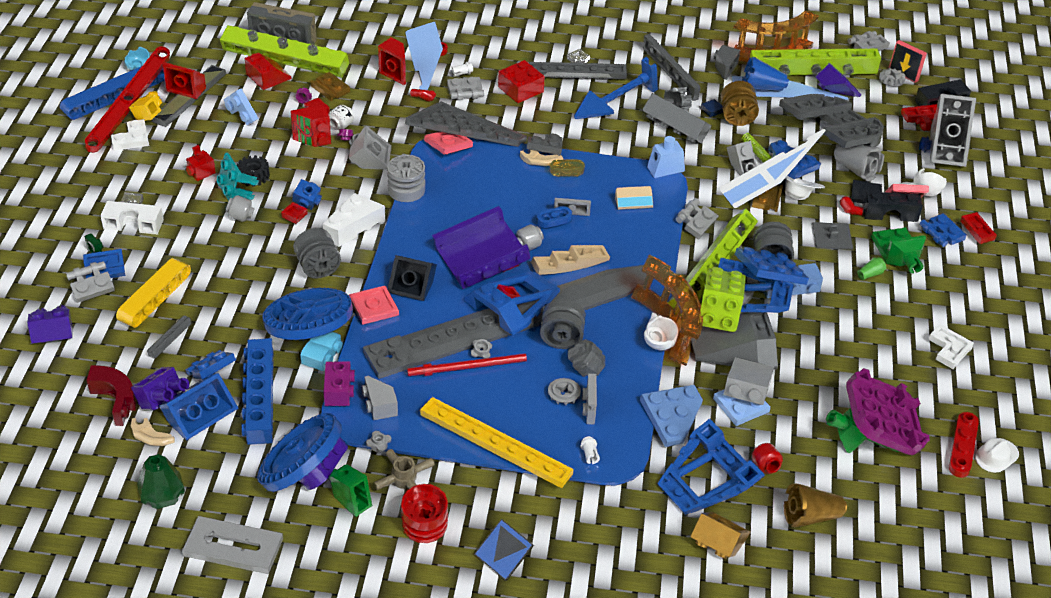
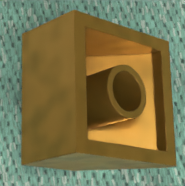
M714 512L701 513L691 537L696 540L695 543L706 549L709 546L716 550V555L727 559V557H734L751 531Z

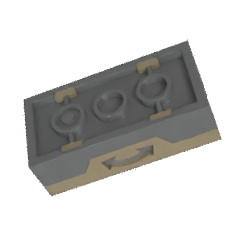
M256 2L253 3L247 12L249 30L313 45L317 41L314 13Z

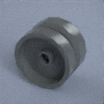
M566 299L553 300L548 303L543 310L540 335L543 341L557 349H570L574 347V344L582 341L586 317L583 307L574 301Z

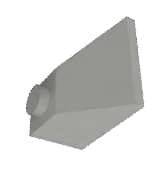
M365 126L350 147L349 159L362 169L386 170L390 161L391 145L368 126Z

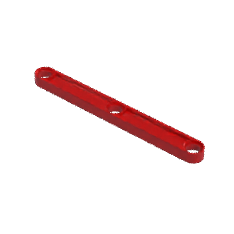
M160 46L154 50L85 139V149L88 152L95 153L103 147L130 112L129 107L147 90L163 69V63L169 61L170 50L168 48ZM159 53H165L166 56H165V57H161V56H159L158 54H159ZM131 96L133 99L125 100L124 97ZM91 141L98 143L96 146L88 145Z

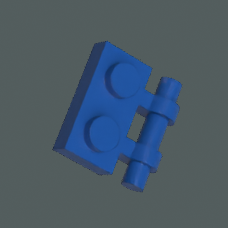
M944 213L930 218L929 223L926 220L920 222L923 231L926 234H930L933 240L942 247H945L948 243L953 245L966 239L967 234Z
M221 350L215 353L211 352L203 360L193 362L186 369V373L189 376L193 375L194 379L203 380L236 361L233 353Z

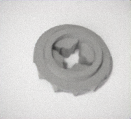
M891 68L883 69L879 76L881 82L888 86H901L906 80L905 74L901 70L897 71Z
M568 378L556 379L548 387V395H550L551 400H556L557 404L561 402L565 405L568 402L574 404L575 400L579 399L581 393L580 386ZM567 389L568 393L562 395L561 392H564V390L566 391Z

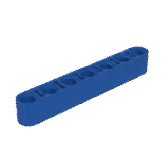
M141 67L64 99L60 104V109L70 119L75 120L114 103ZM163 69L149 87L165 81Z

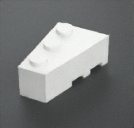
M354 193L323 223V229L327 230L331 235L334 245L340 247L357 238L358 234L364 230L366 232L370 231L371 227L377 223H385V206Z

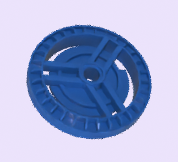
M311 288L289 293L272 302L263 312L265 330L274 337L288 340L318 337L330 333L347 323L353 314L352 301L347 293L332 288Z
M323 413L298 424L296 428L291 429L287 435H284L285 437L278 441L267 454L258 471V482L267 491L274 492L294 485L304 476H308V473L313 469L315 470V467L322 463V460L333 450L342 431L341 423L333 414Z

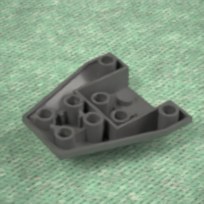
M741 312L735 332L700 325L688 329L696 361L732 366L736 357L771 366L774 369L778 368L776 337L767 312Z

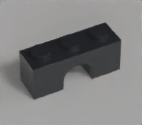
M961 79L918 88L915 102L919 106L938 104L940 94L969 97L971 90Z
M867 191L863 212L865 219L883 220L886 212L897 210L900 221L918 222L923 205L920 194Z

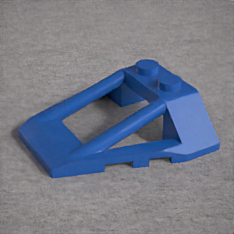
M720 258L718 267L722 268L723 271H739L742 275L765 283L745 284V291H772L770 303L743 304L741 312L780 313L789 311L794 284L756 277L742 262Z
M525 272L487 283L466 296L464 301L475 309L483 305L489 307L499 315L500 327L513 336L531 324V319L534 316H538L541 313V308L545 304L550 303L559 294L560 288L536 272ZM520 283L534 293L510 298L497 289L498 284L510 286ZM540 299L523 315L517 307L518 304Z
M709 418L692 432L688 443L681 448L679 456L673 464H670L657 484L684 514H689L739 495L765 475L751 460L747 462L725 440L723 431ZM701 443L707 453L681 467ZM713 459L732 479L698 497L681 477Z

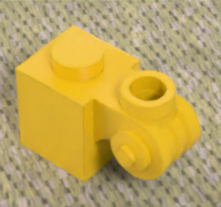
M152 91L145 97L137 99L129 108L136 120H152L161 112L159 106L162 104V100L158 96L157 91Z

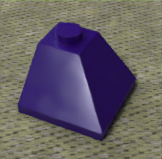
M830 63L816 76L820 81L818 85L824 91L828 89L831 93L854 97L862 96L850 81Z

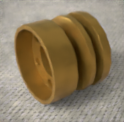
M745 81L731 82L724 87L721 92V102L726 121L735 126H744L753 122L759 113L754 87Z

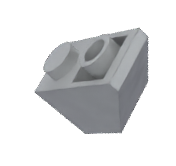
M751 141L727 147L730 163L740 176L757 167Z
M365 376V385H362L363 397L368 399L366 400V408L368 413H372L373 420L398 416V403L393 387L370 376Z

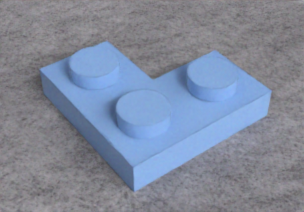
M242 89L223 99L226 109L231 114L239 111L240 118L246 125L259 119Z
M724 390L714 393L713 399L735 426L770 412V406L766 401L764 405L726 396L724 395Z

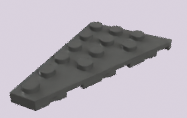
M442 101L406 117L405 124L517 147L527 140V136Z

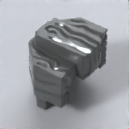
M686 87L665 90L664 99L687 112L692 106V95H687Z
M584 339L574 344V347L568 350V359L573 363V368L579 371L583 377L587 376L588 373L598 376L605 367V355L602 354V350L589 340Z

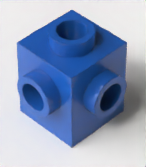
M301 179L293 192L292 201L312 210L321 201V188L313 182Z

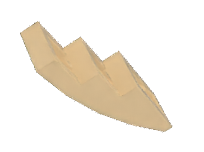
M571 245L569 251H552L550 257H533L531 264L539 275L557 274L609 261L610 256L603 245Z

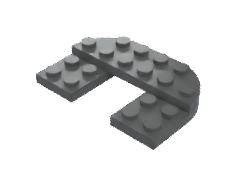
M807 94L780 99L779 106L785 109L786 112L796 116L799 120L819 116L821 120L830 123L831 126L823 128L826 130L823 134L829 140L838 143L842 148L849 149L853 146L862 145L876 147L881 142L884 127L882 122L876 117L866 119L851 110L852 103L836 96L833 98L825 96V94Z

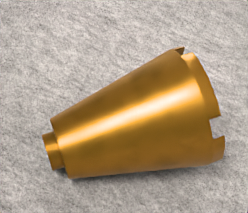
M793 483L789 485L785 493L789 494L788 501H784V515L787 523L792 524V527H801L841 518L847 511V503L842 496Z

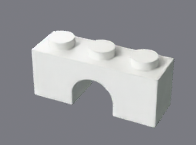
M107 201L101 213L103 229L122 231L125 224L137 222L139 233L158 235L164 220L161 206Z

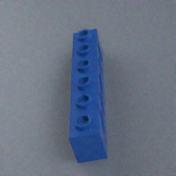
M272 338L249 339L247 348H244V360H247V362L243 363L244 375H247V377H243V389L246 390L243 393V405H246V408H242L243 421L246 420V424H242V436H246L247 445L273 443Z

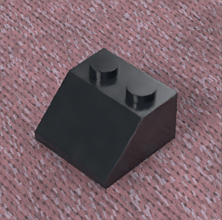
M395 255L388 292L424 301L433 284L437 264Z

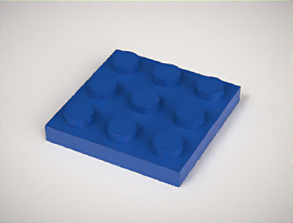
M744 247V249L736 248L734 255L756 277L807 285L809 277L786 254H772L767 250L759 252L749 247Z

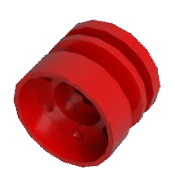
M419 484L406 491L401 503L404 533L411 540L418 543L437 541L444 535L448 526V500L445 493L439 487L432 484Z

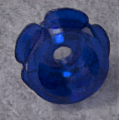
M929 136L921 137L919 143V150L924 151V153L931 149L932 140H929Z

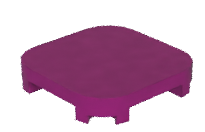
M865 368L855 372L846 382V389L853 419L860 432L870 440L902 453L915 455L920 452L926 443L930 441L928 434L921 431L916 408L921 404L919 399L912 398L906 391L907 386L903 383H900L897 387L891 386L872 378L869 369Z

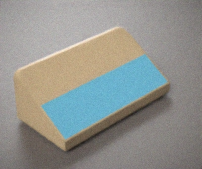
M651 186L616 188L615 200L618 210L653 208Z

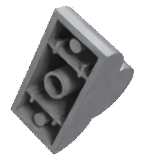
M940 94L930 133L931 163L966 167L976 98Z

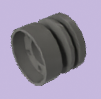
M768 222L760 225L755 230L753 236L755 251L767 250L772 254L784 253L793 261L792 233L787 225L780 222Z
M311 228L299 234L295 239L293 245L294 252L307 276L322 278L329 276L337 270L341 262V256L327 230Z

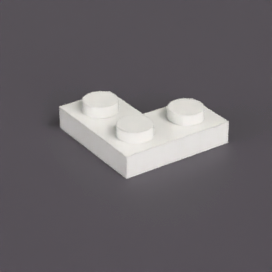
M144 119L127 122V133L111 135L114 151L149 146Z
M941 324L929 337L930 341L943 347L937 354L936 360L952 369L967 355L974 344Z

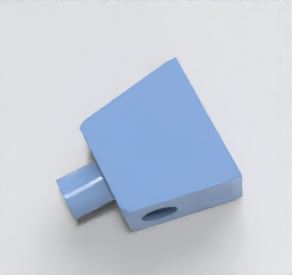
M672 136L665 137L664 143L653 146L647 168L654 178L685 171L684 151Z

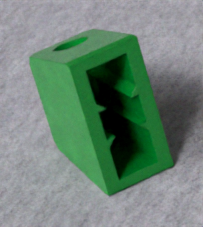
M348 464L343 465L339 469L334 468L328 477L334 497L355 517L372 507L367 476Z

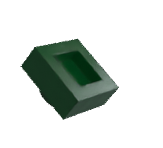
M92 233L84 236L87 250L90 253L102 252L103 244L99 238L96 239Z

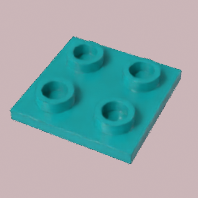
M224 154V158L221 161V169L216 179L228 201L237 195L253 200L255 195H252L253 192L237 188L236 185L237 182L258 185L259 180L255 176L241 173L230 154Z

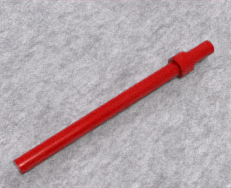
M517 354L437 365L429 363L423 364L422 367L407 368V375L424 374V376H431L433 373L525 362L527 357L526 354Z

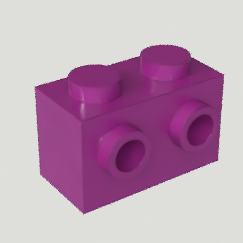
M350 361L326 362L324 379L325 406H350V397H354V385H351V382H355V370H351Z

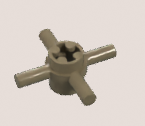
M389 449L386 455L393 464L391 475L375 481L373 484L376 490L392 483L400 489H410L417 485L415 483L417 473L434 466V461L430 458L415 465L412 458L408 456L398 457L393 449Z

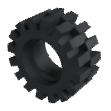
M254 155V158L248 156V159L244 157L242 158L243 161H238L237 167L240 172L257 177V180H259L258 186L261 185V182L265 184L266 180H269V163L263 157L257 158V155Z

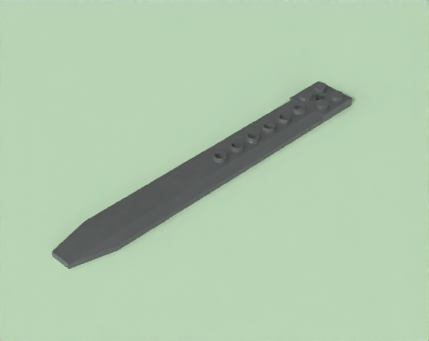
M645 265L608 269L558 285L557 287L560 288V292L553 300L566 299L574 301L583 307L585 311L628 296L653 281L654 276ZM540 299L518 304L517 307L523 315ZM546 304L541 308V313L531 319V324L520 332L541 325L543 310ZM488 308L411 334L398 335L364 346L363 353L376 376L380 379L407 370V368H413L474 348V340L485 339L488 342H492L511 334L500 327L499 315Z

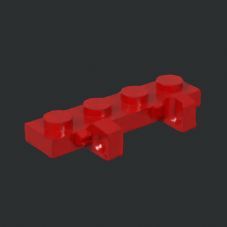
M937 104L902 108L901 115L907 123L916 122V124H920V128L923 131H930L931 120H933L936 113Z

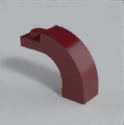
M91 365L87 377L90 394H104L115 398L112 410L115 426H124L125 418L129 417L130 411H136V399L131 389L133 385L130 379L118 369L108 366Z

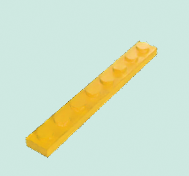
M434 397L420 410L421 416L560 488H563L573 475V469Z

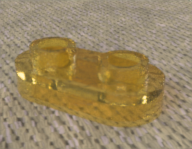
M578 159L553 160L550 163L549 171L556 177L580 176L584 173L585 164Z

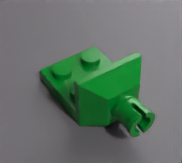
M906 227L872 232L871 238L886 264L896 266L907 265L908 270L912 274H914V270L918 273L923 269L924 265L920 258L926 241L925 235L911 237Z
M851 408L844 414L836 410H831L827 414L826 424L838 429L839 437L848 453L855 450L866 439L874 442L857 428ZM884 446V447L887 448V449H891V450H893V451L899 452V451H897V450H895V449H892V448H890V447Z

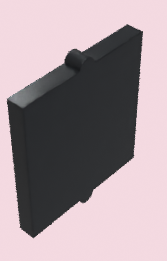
M853 180L852 202L864 204L867 191L882 192V184Z

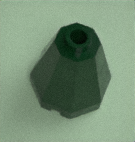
M156 454L147 458L137 483L141 502L145 505L149 503L155 509L175 505L179 495H183L185 492L180 472L165 456Z

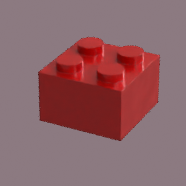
M525 60L498 71V87L516 103L544 92L545 76Z

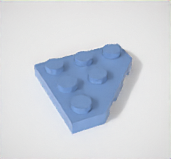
M695 385L646 393L640 397V401L664 446L669 447L683 444L703 401Z

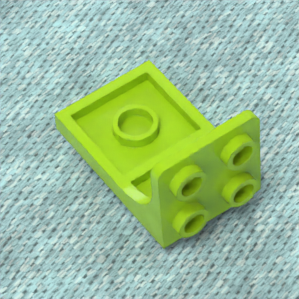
M719 267L708 268L698 318L700 326L730 332L737 330L744 299L746 275H742L739 271H723Z

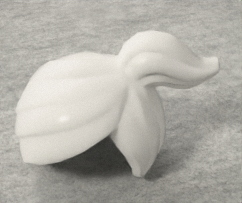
M923 168L915 174L913 183H901L929 186V192L926 196H936L946 186L947 181L946 178L939 174L924 172L925 169Z
M652 313L647 328L644 331V339L650 347L656 350L670 349L675 345L678 338V326L672 319Z

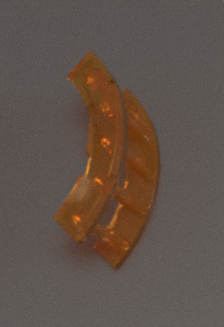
M803 11L795 18L773 23L755 22L740 18L733 27L740 30L738 45L736 44L734 47L740 50L739 60L748 62L751 50L811 49L814 42L807 40L809 28L819 16L812 12ZM803 29L801 37L797 39L799 30ZM746 32L758 34L756 49L744 47ZM792 32L790 44L780 47L782 34ZM765 35H776L773 49H762Z
M648 255L641 271L647 274L643 286L637 284L631 298L648 307L657 316L661 315L662 317L672 319L678 326V338L675 345L670 348L668 359L686 366L690 356V341L692 338L699 339L703 326V316H701L700 311L701 304L696 293L680 274L677 276L670 270L671 266L652 255ZM653 279H656L664 286L661 297L650 290ZM670 293L677 302L674 309L667 303Z

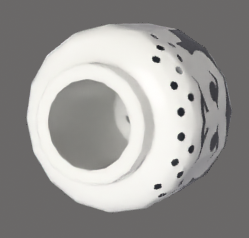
M338 105L329 113L330 126L338 130L348 127L354 119L352 109L345 105Z

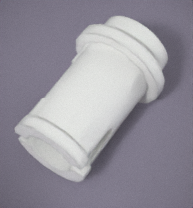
M468 62L452 66L454 77L463 74L470 75L473 72V66Z
M590 436L583 438L580 446L585 452L587 463H597L600 457L596 449V440Z

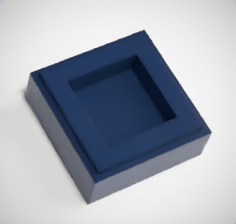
M715 99L701 104V109L709 117L723 113V106Z

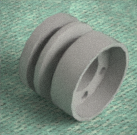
M399 155L392 158L387 165L389 195L400 202H413L420 199L425 193L424 162L414 155Z

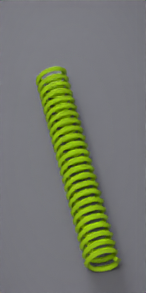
M745 133L742 136L743 142L752 141L753 152L763 163L772 158L749 133Z

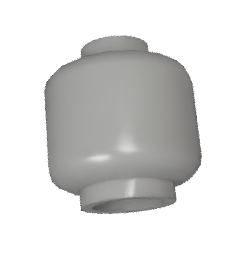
M239 195L230 198L226 207L228 216L241 222L251 218L255 209L252 207L251 200Z
M532 224L519 229L516 233V237L522 246L527 244L529 251L541 246L544 239L541 229Z

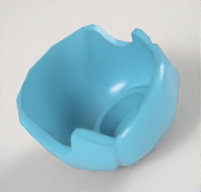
M138 47L136 51L130 50L125 57L126 67L131 71L143 66L150 57V53L143 47Z

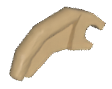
M529 149V154H526L523 150L520 151L521 159L529 165L550 166L556 165L563 160L561 155L545 156Z
M132 418L131 429L135 439L152 446H166L175 442V437L171 434L156 432L147 418H144L142 424H137L136 418Z

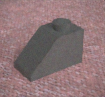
M725 45L716 50L714 59L716 60V69L723 79L727 80L739 62L740 50Z

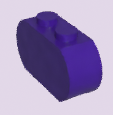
M339 437L333 450L322 460V463L316 466L315 470L313 469L308 473V476H304L299 481L307 490L320 486L328 479L348 449L345 441Z

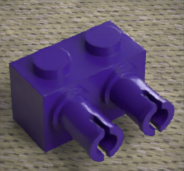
M61 305V308L57 306L52 311H47L44 308L39 310L38 308L36 311L28 314L27 324L31 344L73 338L70 310L66 306Z
M161 367L133 385L131 389L141 409L156 410L160 408L159 405L164 401L169 402L179 391H186L189 388V381L186 378H179L174 367Z

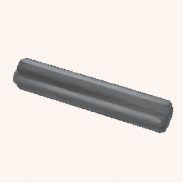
M185 315L182 316L147 349L148 356L154 359L191 325V319Z

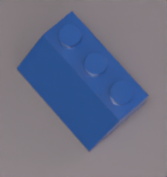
M219 373L206 377L189 387L186 391L175 395L169 402L159 405L168 423L185 440L192 438L239 409Z

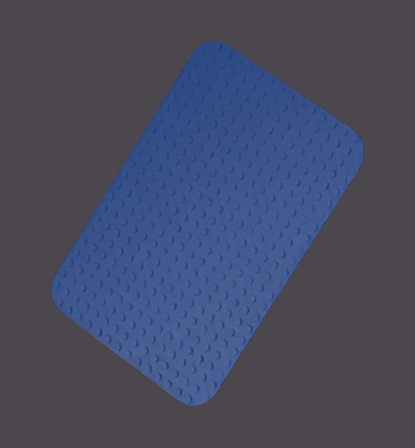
M467 137L473 141V147L444 155L426 143L424 139L417 142L410 155L419 157L424 162L425 193L420 199L413 202L394 200L363 291L381 286H386L388 290L395 255L437 264L433 284L424 301L390 293L399 310V316L363 325L357 314L353 317L338 362L350 361L351 370H355V382H351V385H354V397H350V406H325L323 402L321 414L331 413L342 425L340 437L347 445L371 449V447L367 446L366 441L372 437L374 431H380L384 435L391 436V442L387 443L388 446L384 450L385 452L393 449L398 454L533 474L421 416V408L434 397L573 469V475L569 480L617 486L634 480L645 470L649 460L654 427L640 401V397L642 394L659 391L665 351L650 347L644 339V331L647 328L652 313L666 318L670 316L671 306L667 302L673 295L683 222L678 223L676 218L678 213L685 209L688 191L686 178L681 172L654 178L647 168L649 160L562 149L561 156L563 160L556 165H529L520 157V151L522 150L529 154L527 144L524 143L517 147ZM538 151L539 154L545 155V156H546V155H557V154H551V153H546V152ZM651 186L653 208L618 210L615 200L616 188ZM555 198L591 201L590 216L572 215V220L569 223L550 228H543L537 224L538 213L554 208ZM497 206H500L502 209L504 221L515 236L519 229L530 224L541 229L544 239L541 246L529 251L531 259L465 289L461 288L436 250L432 235ZM571 245H603L610 259L609 261L575 271L541 275L556 286L608 269L645 265L654 276L653 281L624 298L585 310L583 340L586 339L593 342L602 350V354L605 355V367L596 376L597 407L595 424H586V416H583V403H586V400H583L582 396L583 388H587L588 375L583 377L579 371L573 368V363L568 359L569 349H557L543 341L540 335L541 325L516 333L513 336L510 335L490 342L492 344V348L489 351L490 358L526 354L527 361L439 372L433 373L431 376H424V374L408 376L407 370L378 379L363 353L364 346L398 335L411 334L488 309L489 307L486 305L475 309L466 303L464 298L487 283L525 272H536L531 264L533 257H550L552 251H569ZM520 283L510 285L516 289L520 296L534 293ZM473 348L425 364L437 365L484 358L473 357L471 355ZM365 376H370L393 387L398 403V416L373 420L372 413H368L366 408V400L368 399L367 397L364 398L362 393V385H365ZM560 378H568L575 381L581 389L579 399H576L574 404L570 402L567 405L562 402L557 404L556 400H551L550 395H548L550 383ZM567 389L566 391L564 390V392H561V394L564 395L565 393H568ZM588 436L593 437L597 442L596 449L600 460L595 464L587 463L585 452L580 446L582 439Z

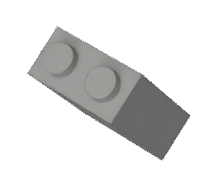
M735 357L727 377L724 395L764 405L774 367Z

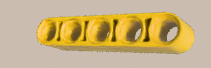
M174 258L168 260L120 306L116 319L134 328L138 327L188 278L191 272L190 265Z

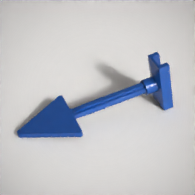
M645 57L641 60L642 74L638 75V78L603 98H599L592 91H589L575 113L574 118L582 119L614 114V110L607 103L640 84H643L651 92H655L658 90L657 65L655 63L650 65L649 58Z

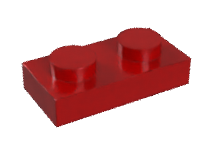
M977 212L961 217L960 222L979 244L996 239L997 234Z

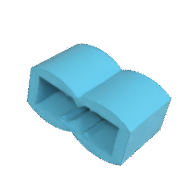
M330 332L311 338L300 354L301 364L324 371L326 362H333L335 354L339 353L342 349L341 335Z

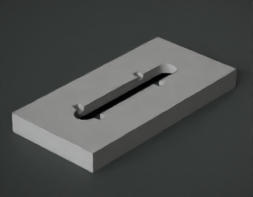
M198 516L182 550V554L184 557L269 574L283 541V533ZM212 536L259 546L260 549L257 551L243 550L240 547L211 541L207 542L205 538Z

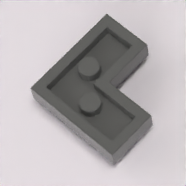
M555 133L546 134L545 139L539 136H528L527 149L561 155L562 137Z

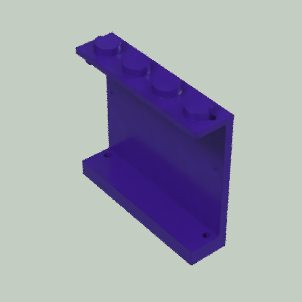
M500 206L432 235L436 250L462 289L531 259L528 245L522 246L506 224Z

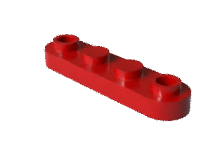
M970 412L959 414L951 450L949 471L952 475L959 478L968 476L972 467L979 420L976 415Z

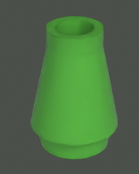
M874 257L858 270L857 274L861 280L883 274L886 270V264L882 258Z

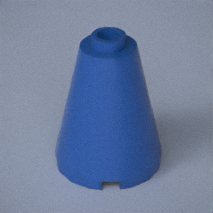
M756 57L749 58L744 70L746 74L745 77H742V81L750 83L755 90L782 91L784 88H787L789 79H787L786 74Z

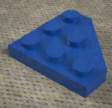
M778 140L770 143L768 150L770 153H773L774 157L782 152L786 154L795 148L790 147L785 141ZM805 154L787 176L797 179L818 170L821 162L817 161L815 157Z

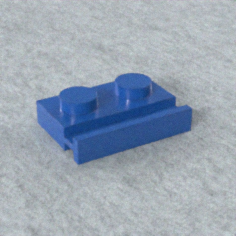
M122 249L83 254L84 267L90 266V263L93 262L99 263L104 261L106 269L99 270L100 274L108 272L110 278L126 276ZM87 274L86 278L92 277L94 274Z

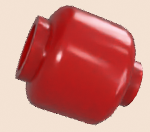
M770 443L758 445L751 457L752 462L764 474L777 472L783 462L782 454Z

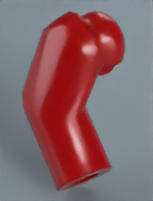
M411 89L410 91L411 97H418L428 102L433 101L436 97V93L432 90Z
M847 196L841 198L840 205L846 213L862 216L863 207L855 206Z

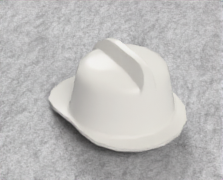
M789 176L785 177L787 179L785 194L797 200L808 198L814 188H825L821 184L804 181L800 178L792 179Z
M992 438L978 449L975 459L982 469L996 473L1005 470L1019 457V451L1008 440Z

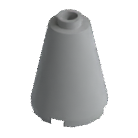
M839 145L834 151L835 159L866 181L874 180L876 178L874 175L876 172L880 173L884 163V154L881 153L883 150L878 147L853 146L845 149Z

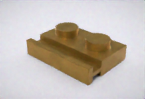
M331 72L317 77L315 81H310L311 87L330 101H333L335 97L339 98L350 92V86Z
M776 185L753 198L752 207L764 210L774 209L777 212L783 185Z

